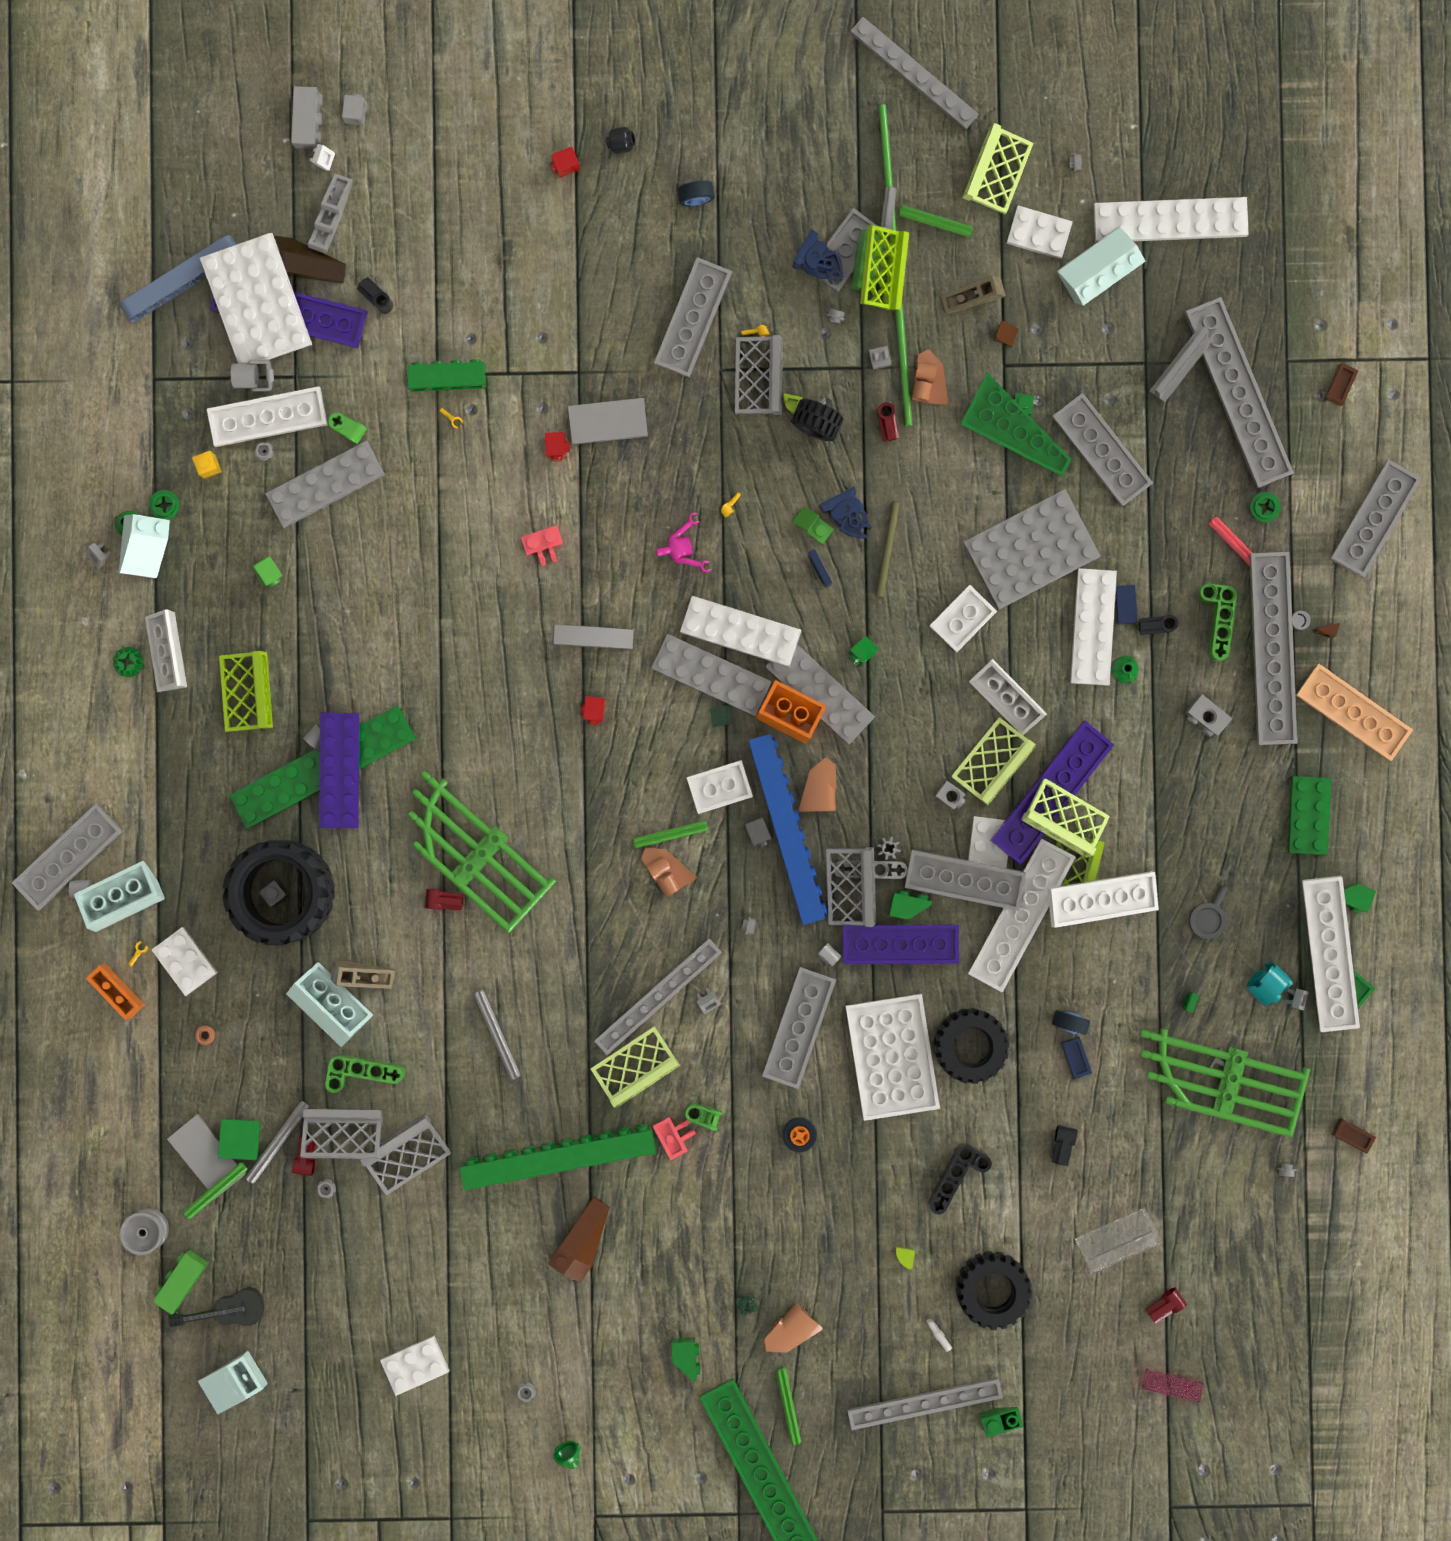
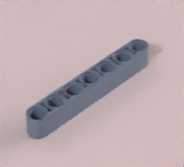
M231 235L224 236L120 303L121 309L130 322L138 321L207 277L200 260L201 257L237 244Z

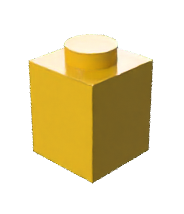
M207 451L192 457L198 475L205 479L222 472L216 455L213 452Z

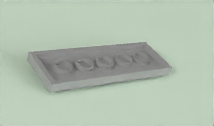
M696 258L654 361L655 365L690 378L732 275L731 270L701 258Z
M1083 393L1051 417L1121 507L1153 484L1148 475Z
M365 441L265 494L283 528H286L385 476V473L369 442Z
M1386 460L1329 559L1364 578L1422 478L1393 461Z
M669 634L666 635L651 668L755 717L772 682Z
M798 645L796 646L790 667L771 661L765 666L781 683L826 705L827 707L821 720L848 745L875 718L869 710Z
M95 804L21 873L12 884L37 911H40L124 831L98 804Z
M912 849L905 888L1019 911L1026 872Z
M799 967L762 1077L799 1089L836 979Z

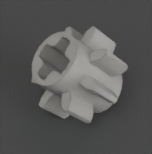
M890 837L889 841L882 838L883 844L877 845L881 848L878 855L885 854V860L890 855L895 859V852H901L896 847L900 842H892L893 837ZM886 843L893 845L892 853L884 851Z

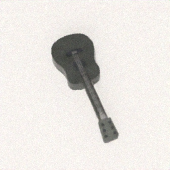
M244 1288L232 1296L221 1297L216 1303L215 1310L187 1315L170 1314L168 1316L169 1326L175 1327L184 1325L186 1322L217 1317L219 1323L223 1326L234 1323L251 1326L259 1322L263 1317L264 1301L257 1289Z

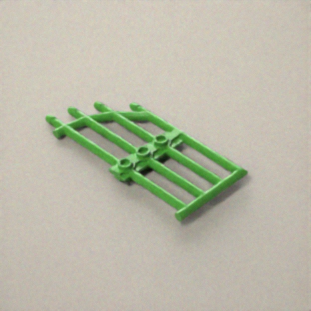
M423 771L421 777L434 788L430 799L422 795L417 789L412 792L413 796L419 799L426 807L424 821L412 811L408 813V817L423 830L425 841L424 848L417 841L412 846L510 934L555 884L556 880L552 876L546 880L505 843L509 838L495 825L490 829L445 789L448 783L443 778L440 782H437L429 773ZM440 795L485 834V837L479 843H476L435 806ZM432 813L473 849L466 858L430 827ZM432 839L460 863L453 872L435 857ZM499 849L504 851L542 886L535 894L528 890L493 858ZM486 863L492 866L529 900L522 909L480 872ZM474 877L516 914L509 923L467 886Z
M1162 1028L1160 1034L1147 1030L1140 1031V1036L1159 1042V1054L1141 1050L1140 1056L1160 1062L1164 1075L1147 1072V1078L1168 1084L1178 1098L1166 1097L1165 1103L1286 1137H1293L1310 1073L1309 1068L1303 1067L1302 1072H1297L1247 1058L1248 1052L1229 1047L1228 1052L1169 1037L1167 1036L1168 1030ZM1167 1044L1224 1059L1226 1061L1223 1071L1166 1056ZM1169 1065L1221 1078L1218 1090L1173 1078ZM1246 1065L1299 1080L1297 1091L1242 1077L1244 1067ZM1242 1084L1294 1098L1292 1110L1237 1095L1239 1086ZM1180 1088L1216 1097L1213 1108L1191 1103ZM1239 1103L1290 1117L1287 1129L1232 1114L1234 1105Z

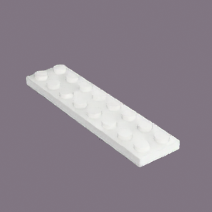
M1247 197L1094 203L1095 243L1118 227L1132 241L1247 237L1249 235Z
M1043 839L1040 840L1024 870L1026 877L1019 911L1003 908L970 969L969 975L1000 992L1004 991L1049 908L1048 888L1061 885L1076 858L1075 856Z
M1342 876L1302 880L1320 1032L1360 1028Z

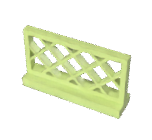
M994 123L988 129L962 198L968 201L973 200L1005 215L1033 143L1001 129L1000 125ZM1000 135L1007 137L1010 145L1002 148L999 142ZM1019 143L1027 146L1025 153L1018 155L1015 147ZM1011 147L1015 157L1006 160L1003 150ZM999 152L1003 162L995 165L992 156ZM1017 160L1019 169L1012 173L1008 163ZM1005 165L1008 175L1000 178L996 168ZM993 170L996 180L988 183L985 174L987 171ZM1010 177L1012 187L1005 191L1001 180ZM998 182L1001 193L993 196L989 185ZM986 187L989 194L987 199L977 196L979 190ZM1003 195L1006 202L1004 208L998 206L994 198Z
M999 717L951 777L988 806L1034 750L1036 744ZM999 724H1002L1007 729L1006 736L996 737L995 729ZM1018 737L1023 743L1019 748H1011L1010 738ZM1008 738L1009 749L997 750L996 739ZM994 740L995 750L984 751V742ZM1009 752L1010 759L1008 762L999 763L998 753ZM996 753L997 764L985 765L984 754ZM974 755H982L983 765L972 766L971 758ZM997 766L998 774L993 778H987L986 768ZM984 768L985 778L973 780L972 769ZM970 769L971 780L963 781L957 777L962 770ZM985 781L986 789L980 795L974 790L973 782Z
M1043 779L1028 811L1024 813L1021 820L1087 858L1094 855L1096 851L1095 846L1110 816L1051 781ZM1046 785L1052 788L1054 796L1045 798L1043 790ZM1059 797H1067L1070 806L1062 808ZM1055 798L1058 809L1049 811L1047 800ZM1043 802L1046 813L1039 814L1034 811L1036 804ZM1081 805L1084 807L1086 815L1078 817L1075 806ZM1071 808L1074 819L1066 821L1063 810ZM1059 811L1062 822L1056 824L1052 820L1051 813ZM1098 815L1103 818L1099 826L1094 827L1091 816ZM1087 817L1090 828L1082 831L1079 819ZM1075 821L1078 832H1070L1067 823ZM1091 830L1093 835L1091 843L1085 840L1083 832Z
M654 1026L592 1067L591 1071L610 1099L613 1107L618 1108L681 1065ZM654 1032L658 1038L656 1046L646 1045L647 1036ZM635 1044L642 1046L640 1057L630 1055L631 1047ZM645 1047L655 1048L653 1060L643 1058ZM658 1049L666 1051L670 1058L664 1062L656 1061ZM619 1055L626 1056L624 1068L614 1066L615 1058ZM629 1057L639 1059L637 1070L627 1069ZM642 1060L653 1062L651 1070L647 1073L640 1071ZM602 1066L610 1067L608 1078L600 1077L597 1069ZM613 1068L623 1070L621 1081L611 1079ZM626 1071L636 1072L634 1082H624ZM610 1081L620 1083L619 1092L613 1096L609 1091Z

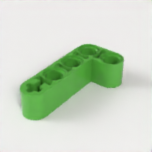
M1205 584L1197 590V598L1201 602L1214 604L1208 656L1212 661L1219 662L1226 659L1230 652L1237 592L1230 586ZM1205 588L1210 590V598L1204 596L1203 590ZM1223 591H1227L1230 594L1228 601L1223 599ZM1221 610H1225L1227 612L1228 616L1226 620L1220 617ZM1218 629L1224 630L1225 637L1223 639L1218 637ZM1219 649V651L1222 652V655L1218 656V653H1215V650Z
M337 1055L329 1062L325 1086L329 1092L337 1093L345 1087L347 1076L397 1084L405 1078L406 1071L403 1066L398 1064ZM336 1059H339L343 1062L342 1069L336 1068ZM355 1063L362 1065V1072L354 1070ZM374 1066L381 1068L380 1076L373 1073L372 1069ZM397 1070V1073L400 1074V1076L395 1078V1075H386V1072L392 1073ZM333 1078L339 1080V1088L332 1086L331 1081Z

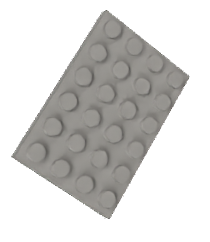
M1066 489L963 542L998 610L1101 557Z

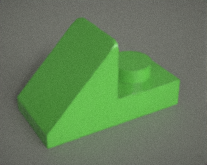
M805 507L801 509L792 521L793 524L821 545L825 543L834 531V528L821 520L818 514Z

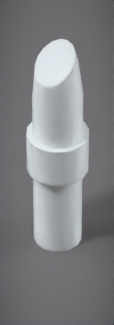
M927 1319V1324L936 1340L940 1342L946 1352L950 1351L952 1346L945 1338V1334L932 1319Z

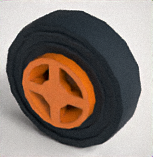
M797 1117L786 1123L782 1138L784 1144L790 1150L802 1153L814 1146L817 1132L811 1121Z

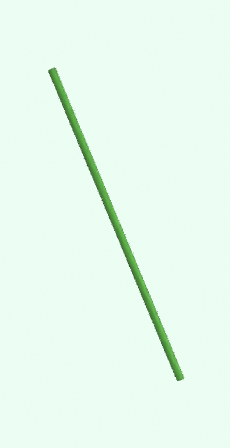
M882 104L878 107L886 189V187H893L887 112L886 105ZM894 208V216H893L892 230H896L895 208ZM901 304V310H895L904 422L905 426L908 427L912 426L903 305Z

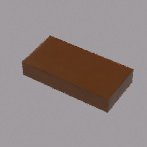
M1340 363L1324 399L1343 406L1359 370Z
M1340 1118L1332 1133L1336 1138L1368 1154L1376 1139L1375 1136Z

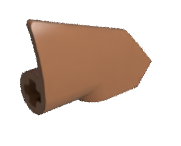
M928 349L917 356L912 399L924 403L948 405L943 364Z
M825 757L809 771L799 812L836 811V764Z
M645 847L641 860L654 881L656 880L665 897L670 896L697 879L695 874L666 849Z
M795 1303L783 1318H779L774 1323L769 1334L764 1338L766 1351L787 1353L820 1332L823 1327L809 1317L808 1313L799 1304Z

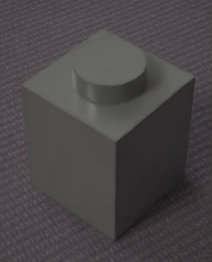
M763 817L745 824L753 846L757 845L760 848L769 844L768 840L771 837Z
M280 880L272 881L259 892L270 907L277 906L291 895Z

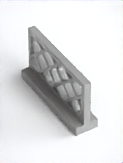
M1206 327L1202 331L1199 329L1195 331L1149 392L1165 403L1213 342L1208 337L1209 330Z
M773 335V337H736L735 414L782 415L783 338L781 335ZM741 342H749L753 347L744 354L741 351ZM762 342H770V349L765 354L757 348ZM756 349L762 357L754 364L748 356ZM745 359L753 365L746 373L740 369V364ZM764 359L770 363L765 373L757 367ZM756 368L762 376L754 383L748 375ZM765 377L769 381V387L763 392L757 384ZM747 378L752 386L744 393L740 389V383ZM755 387L761 395L753 402L747 395ZM746 397L752 404L747 409H740V402ZM765 397L769 401V409H760L756 404Z
M866 847L865 849L827 848L829 925H865V927H873L876 924L874 847ZM831 853H838L844 860L837 866L831 860ZM852 853L861 854V862L857 866L848 859ZM845 860L854 868L848 875L839 868ZM836 870L844 877L838 885L832 880V874ZM855 870L861 875V881L857 885L849 878ZM845 880L854 887L848 894L839 887ZM836 889L845 896L839 904L833 899L832 895ZM855 889L862 894V900L858 904L849 896ZM846 899L855 906L849 913L840 906ZM837 908L845 915L842 920H833V912ZM857 908L862 913V920H855L850 914Z
M303 1109L304 1123L301 1158L379 1159L381 1126L383 1123L381 1110ZM308 1124H317L320 1129L311 1136L308 1132ZM331 1124H336L340 1129L330 1136L325 1129ZM349 1125H356L359 1130L350 1136L345 1129ZM369 1125H377L376 1132L371 1136L364 1131ZM324 1132L329 1139L320 1145L315 1138ZM343 1132L348 1139L340 1146L334 1139ZM362 1132L368 1139L359 1146L353 1139ZM312 1141L319 1147L313 1153H306V1146ZM333 1141L338 1148L333 1153H327L323 1148ZM352 1141L357 1149L352 1153H346L343 1148ZM371 1141L375 1146V1153H365L362 1148Z
M425 1113L380 1142L379 1159H360L363 1166L367 1167L385 1195H388L450 1155L451 1151ZM429 1128L433 1134L432 1141L420 1139L421 1133ZM409 1140L416 1141V1151L404 1149L405 1143ZM420 1142L431 1144L429 1154L418 1152ZM433 1145L441 1146L445 1151L441 1155L431 1154ZM375 1146L365 1153H375ZM392 1151L401 1152L400 1161L388 1160L389 1153ZM403 1153L415 1155L413 1164L402 1162ZM417 1155L428 1157L427 1164L424 1166L415 1165ZM377 1161L384 1162L383 1172L375 1171L372 1164ZM387 1163L399 1165L397 1175L385 1172ZM400 1166L411 1167V1174L408 1176L399 1175ZM384 1176L396 1178L395 1184L387 1188L383 1183Z

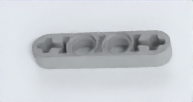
M843 860L837 861L835 864L838 866ZM845 860L843 866L850 867L849 863ZM850 860V861L853 862L856 866L861 862V861H852V860ZM874 861V867L878 864H882L885 867V873L883 875L875 873V878L901 879L908 873V868L903 862ZM887 864H892L891 868H897L900 864L901 868H904V872H901L900 876H897V872H890L891 876H887L889 871ZM838 871L834 872L837 877L844 878ZM844 871V873L848 875L850 871ZM854 871L853 875H850L849 878H861V875Z

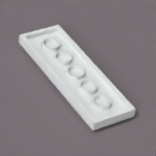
M320 387L207 409L215 447L328 425Z
M1077 569L1070 683L1110 685L1117 571Z
M695 596L691 597L680 630L682 634L790 667L801 634L800 629Z
M1152 871L1048 888L1051 927L1054 928L1159 910L1155 872Z

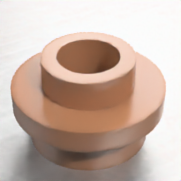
M210 1026L198 1028L195 1034L197 1042L202 1045L212 1043L215 1039L213 1028ZM203 1032L209 1034L207 1039L203 1037Z

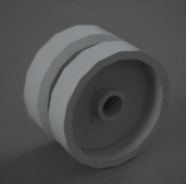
M140 1209L123 1222L120 1230L121 1242L125 1249L132 1254H149L160 1247L167 1239L169 1233L168 1221L164 1214L156 1209Z

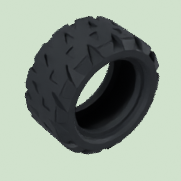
M269 840L247 848L246 851L239 854L232 862L223 883V889L225 888L223 903L225 911L229 913L231 923L238 931H242L245 937L266 945H284L311 936L327 920L333 907L332 900L335 898V885L327 863L312 848L290 840ZM274 860L286 861L297 867L305 877L308 886V899L304 910L295 920L288 924H276L263 918L255 909L251 899V885L256 873L264 865Z

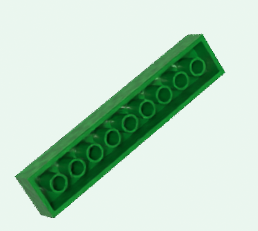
M648 1123L636 1125L637 1128L630 1130L629 1127H622L617 1129V1132L610 1133V1130L602 1131L594 1137H591V1134L580 1136L578 1140L572 1141V1138L562 1139L558 1144H553V1141L542 1143V1146L537 1148L534 1145L523 1147V1150L517 1152L515 1149L505 1150L501 1155H497L494 1152L486 1154L481 1159H478L477 1156L466 1158V1161L459 1167L463 1189L465 1191L655 1154L657 1146L653 1125L648 1126Z

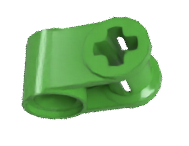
M341 413L331 414L328 420L330 427L334 431L357 445L367 430L362 424L353 419L351 420ZM335 420H341L342 425L338 424L336 426V424L334 423Z
M690 1103L685 1108V1115L688 1121L717 1131L719 1118L723 1115L722 1111L697 1103ZM692 1108L698 1109V1116H689V1110Z

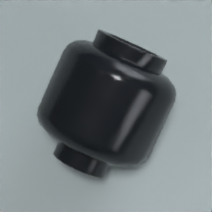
M627 127L611 129L609 137H606L608 149L611 148L615 154L630 152L633 146H635L633 131Z

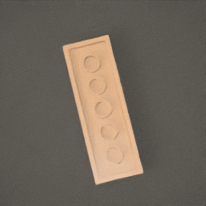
M1316 664L1295 694V696L1388 761L1393 760L1413 731L1412 728L1320 664Z

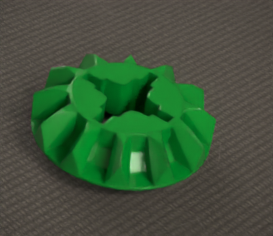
M157 491L149 500V510L155 518L169 520L174 518L179 512L180 503L178 497L171 491ZM164 500L166 503L172 504L165 511L163 508L157 507L162 505Z
M1269 492L1257 494L1250 504L1252 517L1257 519L1258 522L1265 523L1275 520L1281 511L1279 499ZM1268 501L1267 507L1270 511L1266 510L1262 514V507H1260V504L1264 505Z
M123 647L116 651L115 656L112 658L114 669L123 677L136 676L141 672L144 665L142 654L133 647ZM128 657H130L129 659H130L132 662H134L135 665H134V664H132V665L129 664V665L126 667V664L123 663L121 660H124V659H127Z

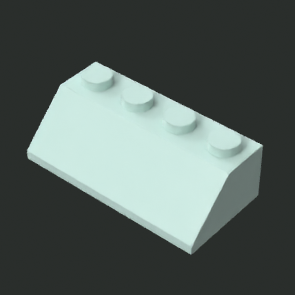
M1118 227L1060 268L1057 273L1074 303L1084 306L1143 264L1145 259L1138 246Z
M141 861L74 894L87 929L94 932L165 899L157 879L145 861Z
M318 962L298 979L286 994L342 1047L366 1024L373 1014L344 986H336L330 979L331 974Z

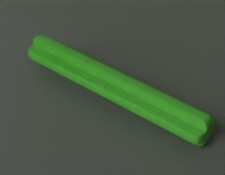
M902 205L899 211V216L966 237H970L973 227L918 209Z
M701 821L633 839L635 848L704 832L708 830L707 822Z
M241 1162L185 1209L184 1215L188 1219L195 1216L247 1171L245 1164Z
M779 1368L776 1370L790 1442L792 1445H797L801 1443L787 1371L786 1368Z

